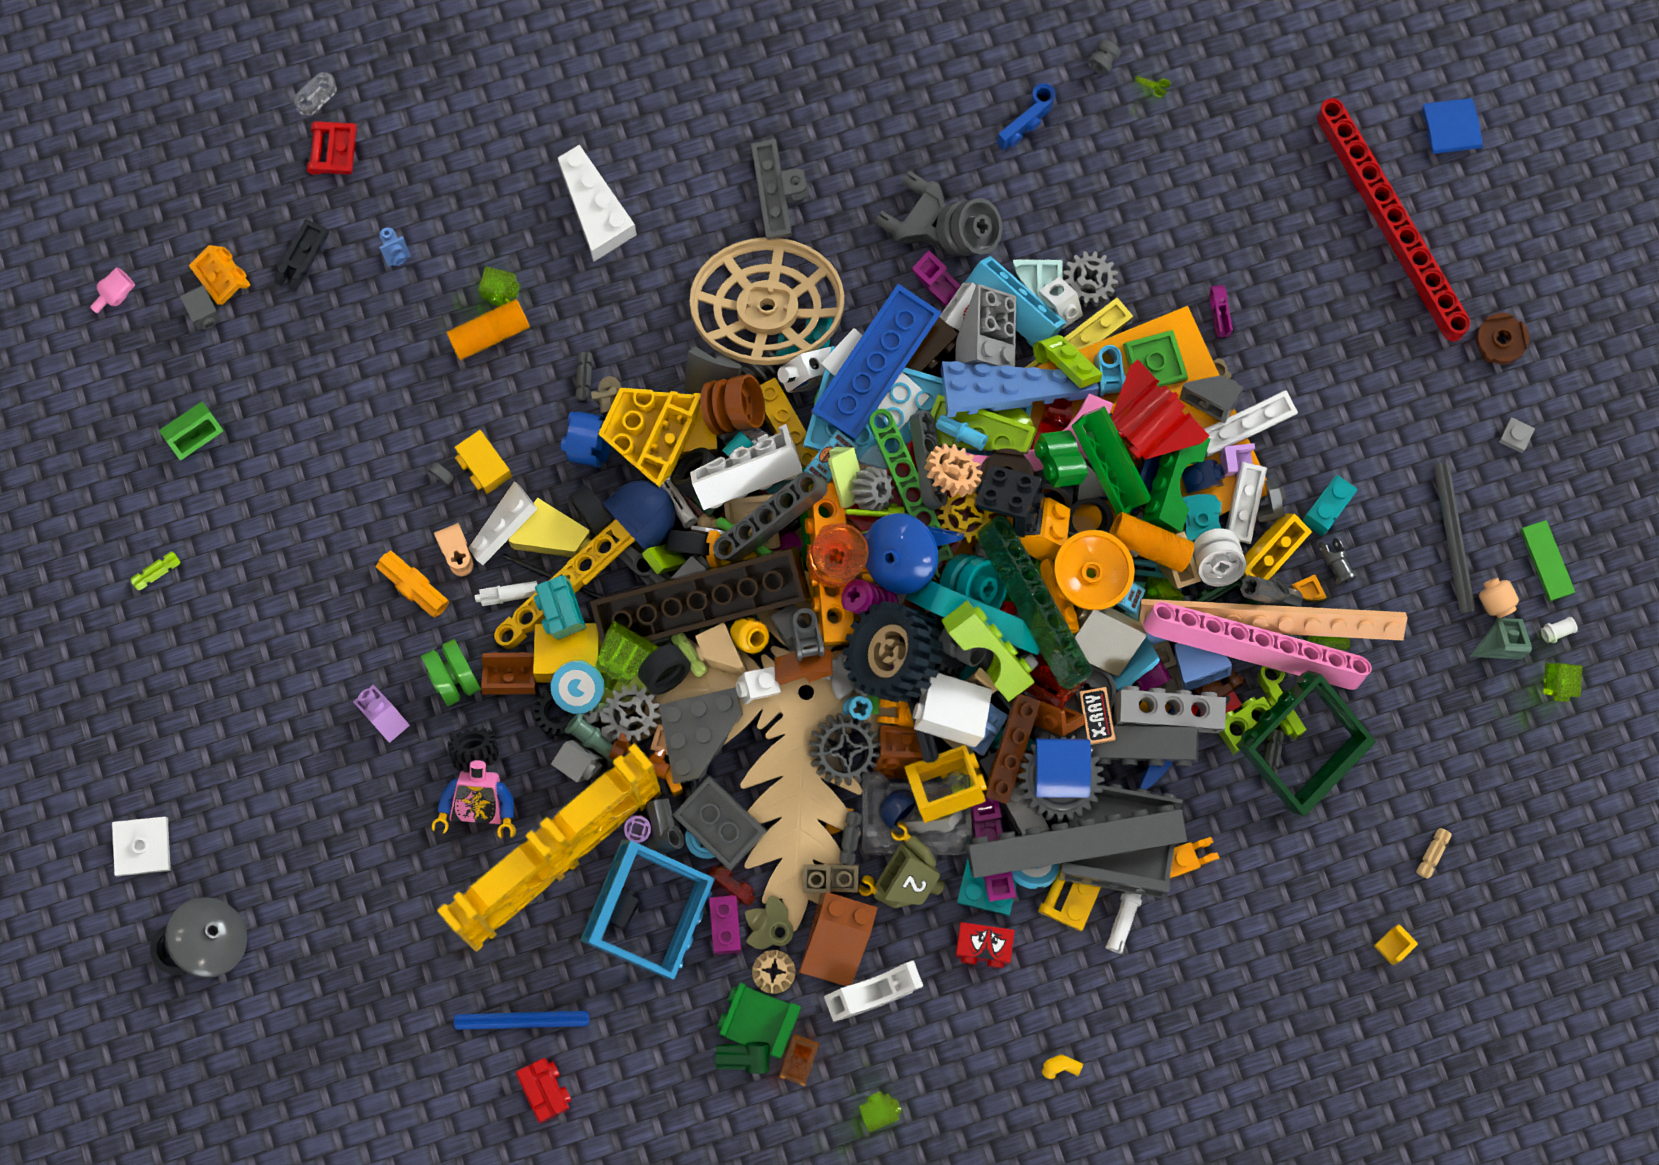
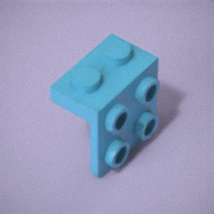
M1148 635L1119 677L1109 673L1113 677L1117 691L1123 690L1124 686H1131L1159 663L1160 658Z

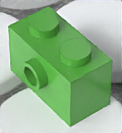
M203 401L159 430L180 461L224 431Z

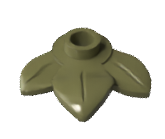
M770 896L766 904V910L755 908L745 911L746 921L754 931L747 939V943L752 947L766 949L773 944L784 946L792 940L794 930L787 921L788 909L778 898ZM779 927L785 930V935L782 938L776 935V930Z

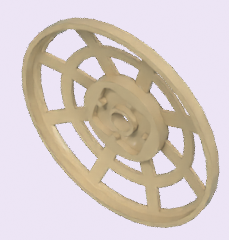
M756 238L738 242L722 249L702 266L691 287L690 309L697 331L716 351L739 362L753 365H776L788 363L802 353L815 351L831 338L839 326L843 315L844 291L837 271L819 252L792 240ZM773 250L771 264L754 265L741 270L733 259L739 255L754 251ZM787 252L803 257L815 264L819 269L807 278L795 269L782 266L783 254ZM725 264L732 276L721 285L716 296L702 292V287L708 277L719 266ZM770 273L769 280L757 281L751 284L747 279L748 276L754 274ZM780 274L791 277L801 284L791 289L784 283L779 282ZM825 276L830 280L835 291L837 302L835 308L821 309L820 295L814 285ZM738 283L743 290L739 294L737 301L725 299L724 297L728 290ZM808 291L813 301V309H798L797 298ZM699 301L714 305V316L720 329L706 333L699 318ZM764 305H772L774 307L769 311L761 309ZM722 308L737 311L739 321L727 326L722 317ZM834 317L831 327L819 340L812 345L804 340L814 330L819 318ZM797 318L811 319L807 327L800 334H797L791 328ZM746 328L757 334L755 343L745 341L736 336L735 333ZM782 333L788 339V341L765 345L767 335ZM727 337L737 345L751 349L752 354L751 356L739 354L725 348L715 340ZM793 345L800 349L798 352L784 356L762 357L763 351L782 350Z

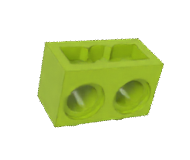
M1264 696L1258 700L1255 697L1250 698L1241 705L1243 709L1235 714L1233 711L1225 714V730L1219 732V735L1233 755L1240 751L1236 744L1241 740V736L1233 735L1229 729L1230 725H1238L1242 730V734L1252 728L1257 723L1252 718V712L1259 711L1263 714L1271 709Z

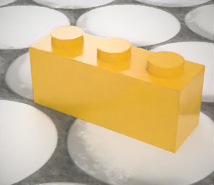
M1285 514L1284 517H1279L1244 555L1246 569L1243 577L1246 578L1248 575L1269 580L1312 531L1295 514Z

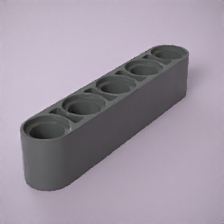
M809 472L798 475L721 535L713 545L714 554L717 558L729 562L743 560L821 500L827 493V482L824 478ZM814 481V487L809 492V484ZM793 497V504L791 507H788L789 499ZM773 513L772 521L768 523V516ZM752 528V536L748 539V532ZM732 544V551L728 555V547Z

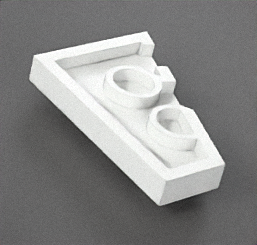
M515 481L468 548L475 559L482 565L537 510V507L522 487Z

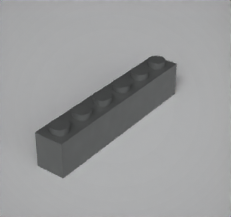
M1083 725L1072 733L1065 735L1066 739H1069L1072 735L1076 739H1088L1086 726ZM1036 726L1035 745L1036 739H1049L1048 736L1050 734L1059 739V735ZM1114 726L1116 741L1091 745L1093 748L1091 758L1097 756L1100 758L1096 765H1111V760L1122 761V765L1136 766L1138 761H1148L1149 766H1165V762H1175V766L1191 767L1192 762H1198L1199 730L1197 727Z

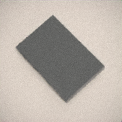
M708 776L673 814L730 871L768 832L711 776Z

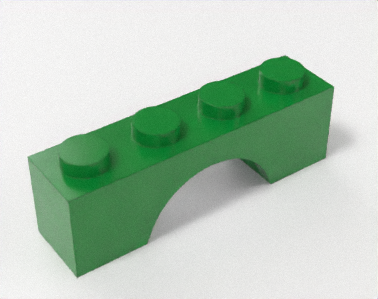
M1207 438L1202 444L1161 456L1157 475L1152 483L1150 494L1152 499L1145 506L1143 521L1168 532L1170 531V533L1182 532L1189 508L1185 504L1180 491L1181 475L1188 465L1204 462L1210 438Z

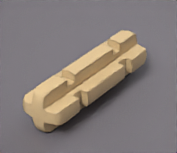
M1439 828L1433 837L1435 840L1431 841L1422 859L1424 862L1420 863L1417 869V874L1423 878L1428 879L1432 876L1435 870L1433 867L1437 866L1446 848L1444 845L1448 844L1451 838V833L1445 829Z

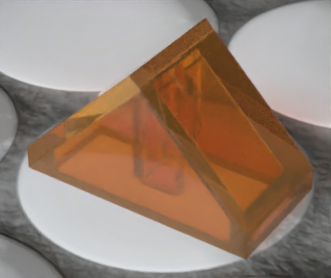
M794 1034L779 1077L805 1086L820 1043Z

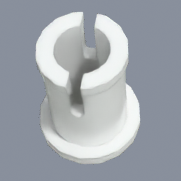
M1567 617V619L1554 624H1545L1544 628L1541 629V634L1545 642L1556 643L1557 639L1576 633L1578 628L1575 620L1572 617Z

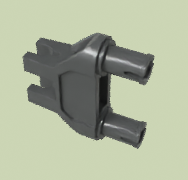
M909 171L907 174L909 176L904 178L902 185L921 195L919 201L905 221L900 222L882 210L880 212L881 216H877L874 224L892 234L894 241L899 244L926 242L943 252L944 249L938 240L937 229L935 228L938 216L943 207H945L940 186L935 181L927 182L912 171Z

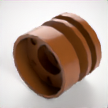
M745 374L732 377L729 380L708 381L701 390L700 403L703 419L708 429L714 435L734 433L737 430L757 429L762 426L765 418V401L762 389L753 375Z

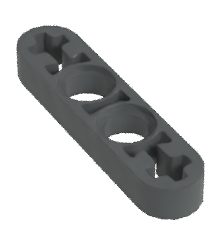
M921 410L910 416V430L922 500L928 509L936 510L947 504V492L942 493L940 485L934 487L933 483L935 480L927 478L929 471L924 469L927 464V457L936 446L939 447L934 418L927 410Z

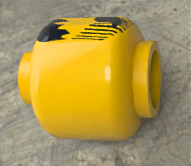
M745 616L733 623L730 636L738 649L746 653L755 654L762 651L768 644L769 630L760 620Z

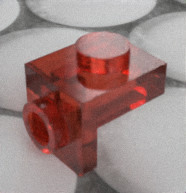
M1057 398L1054 399L1053 403L1044 404L1042 423H1047L1055 428H1067L1073 418V412H1071L1072 401Z

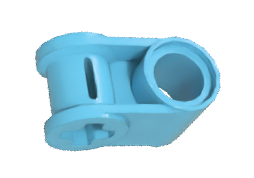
M1106 345L1094 357V366L1102 372L1101 381L1098 382V397H1104V394L1110 393L1120 394L1125 381L1120 350L1114 345ZM1107 353L1111 355L1113 364H1106L1102 359V354Z

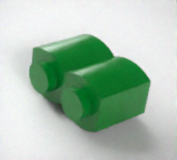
M1065 430L1040 434L1035 443L1034 452L1044 465L1043 473L1051 486L1055 488L1082 484L1088 474V470L1082 454L1078 451V445L1072 432Z

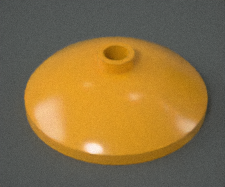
M1087 530L1073 535L1060 547L1054 562V577L1060 592L1072 604L1086 610H1104L1119 603L1129 592L1134 580V563L1129 550L1118 538L1104 531ZM1092 570L1094 578H1089L1086 575V571Z

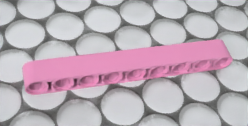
M1157 602L1143 622L1146 632L1155 637L1298 676L1307 671L1320 673L1329 684L1349 690L1357 689L1372 670L1369 661L1359 655L1167 602Z

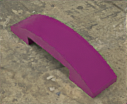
M928 250L911 270L931 295L946 308L961 285L946 271L947 267Z
M985 797L986 802L971 807L974 836H988V840L999 839L998 834L1002 833L999 801ZM1012 872L982 877L989 902L1016 898Z

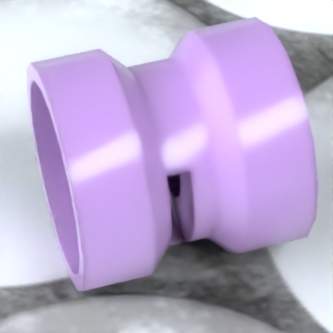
M633 815L626 820L624 833L629 840L640 843L645 841L650 835L651 827L646 817Z

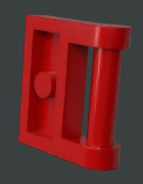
M312 122L311 132L313 133L310 162L307 163V172L310 174L332 173L352 175L357 134L356 124ZM329 133L326 162H320L323 134Z

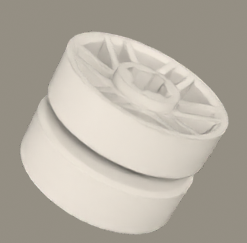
M1212 529L1204 532L1195 540L1193 557L1203 582L1211 586H1226L1236 582L1244 574L1246 560L1238 537L1232 531Z

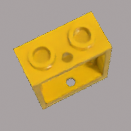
M966 745L938 754L939 758L935 762L925 763L921 760L904 767L924 823L986 802L982 792L987 790L982 774L976 775L975 770L979 768L975 754H968ZM966 766L973 787L928 802L922 782Z

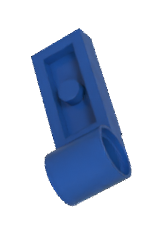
M1040 83L1035 86L1031 98V108L998 134L997 144L1003 151L1008 146L1014 147L1023 138L1022 135L1028 130L1030 132L1034 131L1041 124V118L1051 111L1055 99V90L1051 85ZM1045 96L1049 100L1042 102L1037 97Z

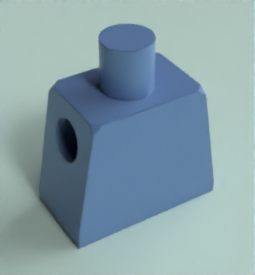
M1181 643L1174 645V657L1177 662V670L1183 690L1191 691L1231 676L1232 664L1227 656Z

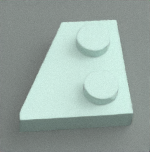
M1013 260V269L1021 283L1055 312L1054 306L1039 290L1058 277L1063 279L1062 260ZM1055 287L1050 291V294L1058 296L1063 293V288Z

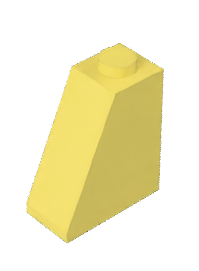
M537 498L534 502L537 510L508 540L510 546L515 550L573 557L591 541L592 536L589 529Z

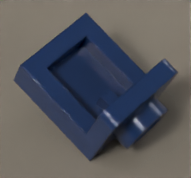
M1209 459L1187 466L1182 473L1187 494L1196 493L1214 486H1224L1222 480L1225 478L1223 467L1215 460Z

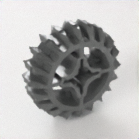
M837 713L836 722L832 716H827L826 720L829 725L826 726L824 723L819 722L817 725L822 731L820 733L814 730L811 732L813 736L817 737L816 742L808 741V745L815 747V750H811L807 754L809 757L817 758L810 764L812 767L821 765L817 769L816 774L821 776L826 773L824 780L827 782L834 778L835 785L840 786L844 778L845 784L850 786L853 776L854 780L859 783L862 781L861 772L867 777L870 775V772L866 769L868 765L872 768L877 766L871 759L872 757H880V753L873 751V748L880 747V742H872L871 740L876 738L878 734L875 731L867 733L872 725L867 722L861 726L863 720L855 719L853 722L854 718L849 713L846 715L845 721L842 713ZM845 727L855 729L862 737L863 742H851ZM837 730L835 742L824 748L828 736ZM845 741V745L853 748L846 750L843 757V754L836 752V750L842 748ZM864 751L859 763L851 768L853 756ZM824 756H837L840 765H842V771L832 769Z

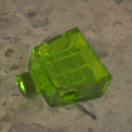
M614 621L606 633L595 665L597 669L604 672L602 676L604 688L613 690L618 681L628 685L638 674L643 661L658 646Z

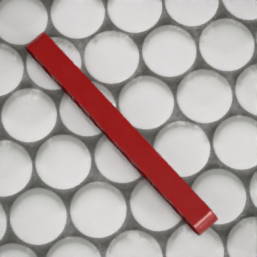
M1336 98L1325 100L1317 115L1318 124L1441 333L1449 341H1459L1470 327V319L1344 105ZM1325 111H1332L1336 116H1329ZM1338 132H1344L1348 137H1341ZM1350 153H1357L1360 158H1353ZM1363 174H1369L1373 179L1367 180L1363 177ZM1375 195L1383 196L1385 201H1379ZM1387 216H1394L1398 222H1391ZM1400 237L1408 238L1410 244L1403 243ZM1413 259H1420L1423 265L1415 264ZM1425 280L1433 281L1436 287L1428 286ZM1438 302H1445L1449 308L1444 309L1440 307ZM1451 323L1459 324L1461 330L1453 329Z

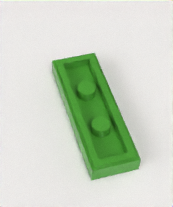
M1547 520L1522 528L1520 530L1548 601L1551 602L1573 595L1575 593L1574 587Z

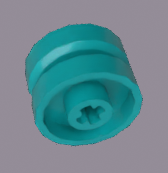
M962 553L956 555L947 563L942 572L940 585L1000 609L1006 597L1008 579L1004 567L999 562Z

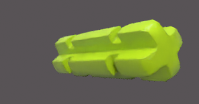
M173 551L163 556V560L158 559L143 569L142 574L137 573L131 577L130 580L137 590H142L148 586V582L152 583L169 572L168 569L170 567L173 569L178 566L180 560Z

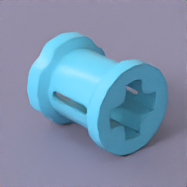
M863 696L850 697L845 700L842 710L845 717L849 713L854 718L853 721L855 719L865 720L870 717L873 706L871 701ZM856 704H861L862 708L858 710L859 713H855L853 710L857 707Z

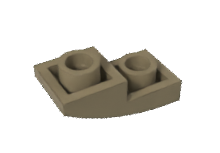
M859 864L803 865V892H858Z

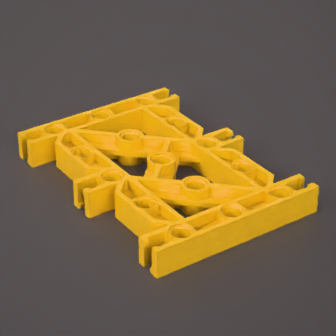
M635 743L628 748L630 750L628 755L624 758L619 756L613 761L615 766L613 769L603 774L558 812L552 821L548 817L540 823L541 828L534 833L531 830L526 835L527 842L513 850L474 883L464 895L458 892L453 896L454 902L449 906L444 904L437 910L452 929L476 952L483 947L482 942L488 937L492 939L497 935L495 932L497 928L515 916L549 887L556 878L558 881H561L565 877L563 873L569 868L575 869L580 864L579 858L595 848L629 819L637 809L642 812L647 807L646 805L653 797L657 799L662 795L653 764Z

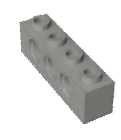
M1124 686L1123 690L1121 689L1115 693L1114 726L1197 727L1199 732L1219 733L1225 730L1226 698L1217 697V693L1203 692L1200 696L1191 695V691L1177 690L1174 694L1165 693L1163 688H1150L1148 692L1139 691L1137 686ZM1139 701L1147 703L1149 707L1148 713L1140 710ZM1166 703L1173 705L1175 709L1174 715L1166 712ZM1192 705H1196L1200 709V717L1192 714Z

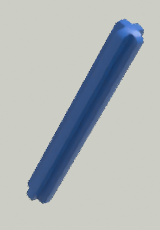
M589 1012L456 1014L454 1016V1027L457 1030L589 1025Z

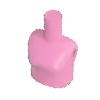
M116 267L106 278L97 284V291L100 296L90 308L94 312L99 313L107 303L111 306H118L136 286L135 283L123 270Z

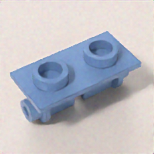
M389 227L381 230L380 238L384 245L379 248L387 267L404 263L411 256L404 237L398 238L394 230Z

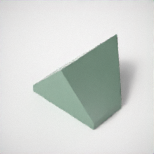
M1496 618L1495 624L1470 657L1522 660L1532 650L1523 619Z

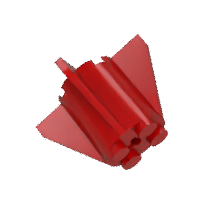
M1138 359L1129 367L1111 416L1121 439L1123 438L1129 445L1127 451L1136 460L1140 457L1146 460L1202 444L1210 435L1191 416L1190 412L1186 415L1182 412L1185 406L1177 398L1179 395L1176 392L1172 393L1165 385L1162 388L1157 386L1160 380L1156 379Z

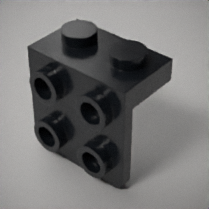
M991 466L976 497L975 506L979 509L1015 518L1014 535L1025 538L1028 529H1033L1035 525L1037 508L1041 509L1044 504L1045 493H1042V478L999 466Z

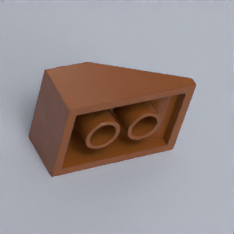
M828 892L820 894L799 973L845 987L852 985L870 937L878 907Z

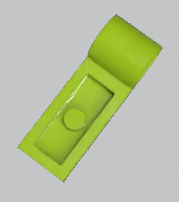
M1056 335L1034 344V356L1040 364L1052 361L1079 388L1101 381L1102 372L1061 335Z
M1262 666L1257 674V681L1272 708L1278 702V697L1283 693L1278 685L1283 680L1285 672ZM1265 670H1273L1277 675V680H1269L1265 676ZM1294 709L1280 724L1283 732L1287 736L1290 735L1293 740L1306 731L1305 726Z

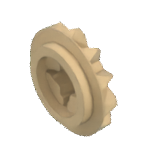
M765 951L754 962L752 968L754 982L766 993H781L787 990L794 981V962L786 953L781 951ZM774 960H776L778 970H782L786 974L776 975L774 983H771L770 974L762 971V969H770L772 964H774Z

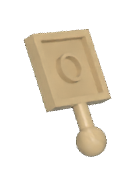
M774 494L749 495L741 499H732L724 502L726 516L724 519L735 525ZM773 513L768 516V523L772 521ZM703 514L698 518L697 526L720 529L715 525L719 518L716 519L714 516L709 518L706 514ZM752 528L748 532L750 537L752 536ZM700 531L703 534H709V532ZM779 533L762 545L768 549L780 547Z

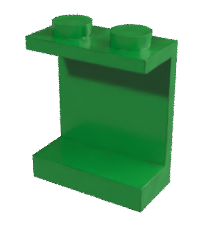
M743 983L739 984L738 989L733 987L727 1001L731 1003L728 1014L722 1013L717 1028L721 1029L720 1036L742 1045L754 1041L767 1042L770 1044V1056L781 1060L801 1011V1006L793 1003L788 1004L746 987Z

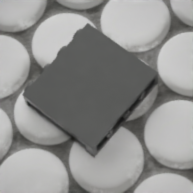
M1097 784L1103 790L1101 793H1094L1098 798V802L1089 801L1091 811L1082 808L1083 816L1081 818L1073 812V820L1068 822V827L1079 825L1078 820L1094 818L1095 822L1104 821L1105 815L1121 813V818L1132 816L1131 811L1147 809L1148 813L1157 812V807L1173 804L1174 809H1180L1183 800L1176 799L1177 797L1172 794L1165 793L1159 796L1150 794L1145 789H1135L1132 791L1126 790L1118 784H1109L1108 786ZM1175 844L1065 862L1061 865L1059 880L1166 899L1170 889L1169 880Z

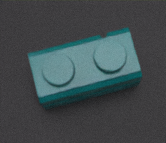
M1336 475L1302 522L1323 537L1358 489L1342 477Z
M561 575L536 585L537 595L534 596V601L538 610H543L545 619L542 620V625L547 635L551 634L555 639L560 640L586 628L571 582L566 576Z

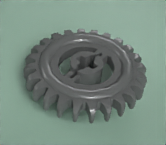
M1052 734L1048 736L1049 739H1056ZM1059 735V739H1066L1065 736ZM1072 735V736H1070L1069 739H1076V738H1075L1074 735ZM1031 744L1029 747L1033 754L1024 753L1023 757L1028 762L1019 764L1025 770V773L1017 775V778L1024 780V783L1018 785L1017 788L1027 790L1021 796V799L1031 798L1027 808L1030 809L1038 806L1037 816L1046 811V820H1051L1055 814L1058 823L1062 821L1064 814L1070 822L1073 820V812L1081 818L1083 816L1082 808L1091 811L1089 801L1098 802V798L1094 793L1103 792L1102 788L1097 786V783L1104 781L1103 777L1097 776V773L1103 771V767L1095 766L1100 759L1099 756L1091 758L1090 798L1036 797L1034 794L1036 767L1034 765L1035 745Z

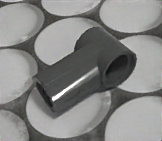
M669 799L648 802L646 806L652 830L648 837L649 848L662 855L682 848L684 837L681 830L674 824Z

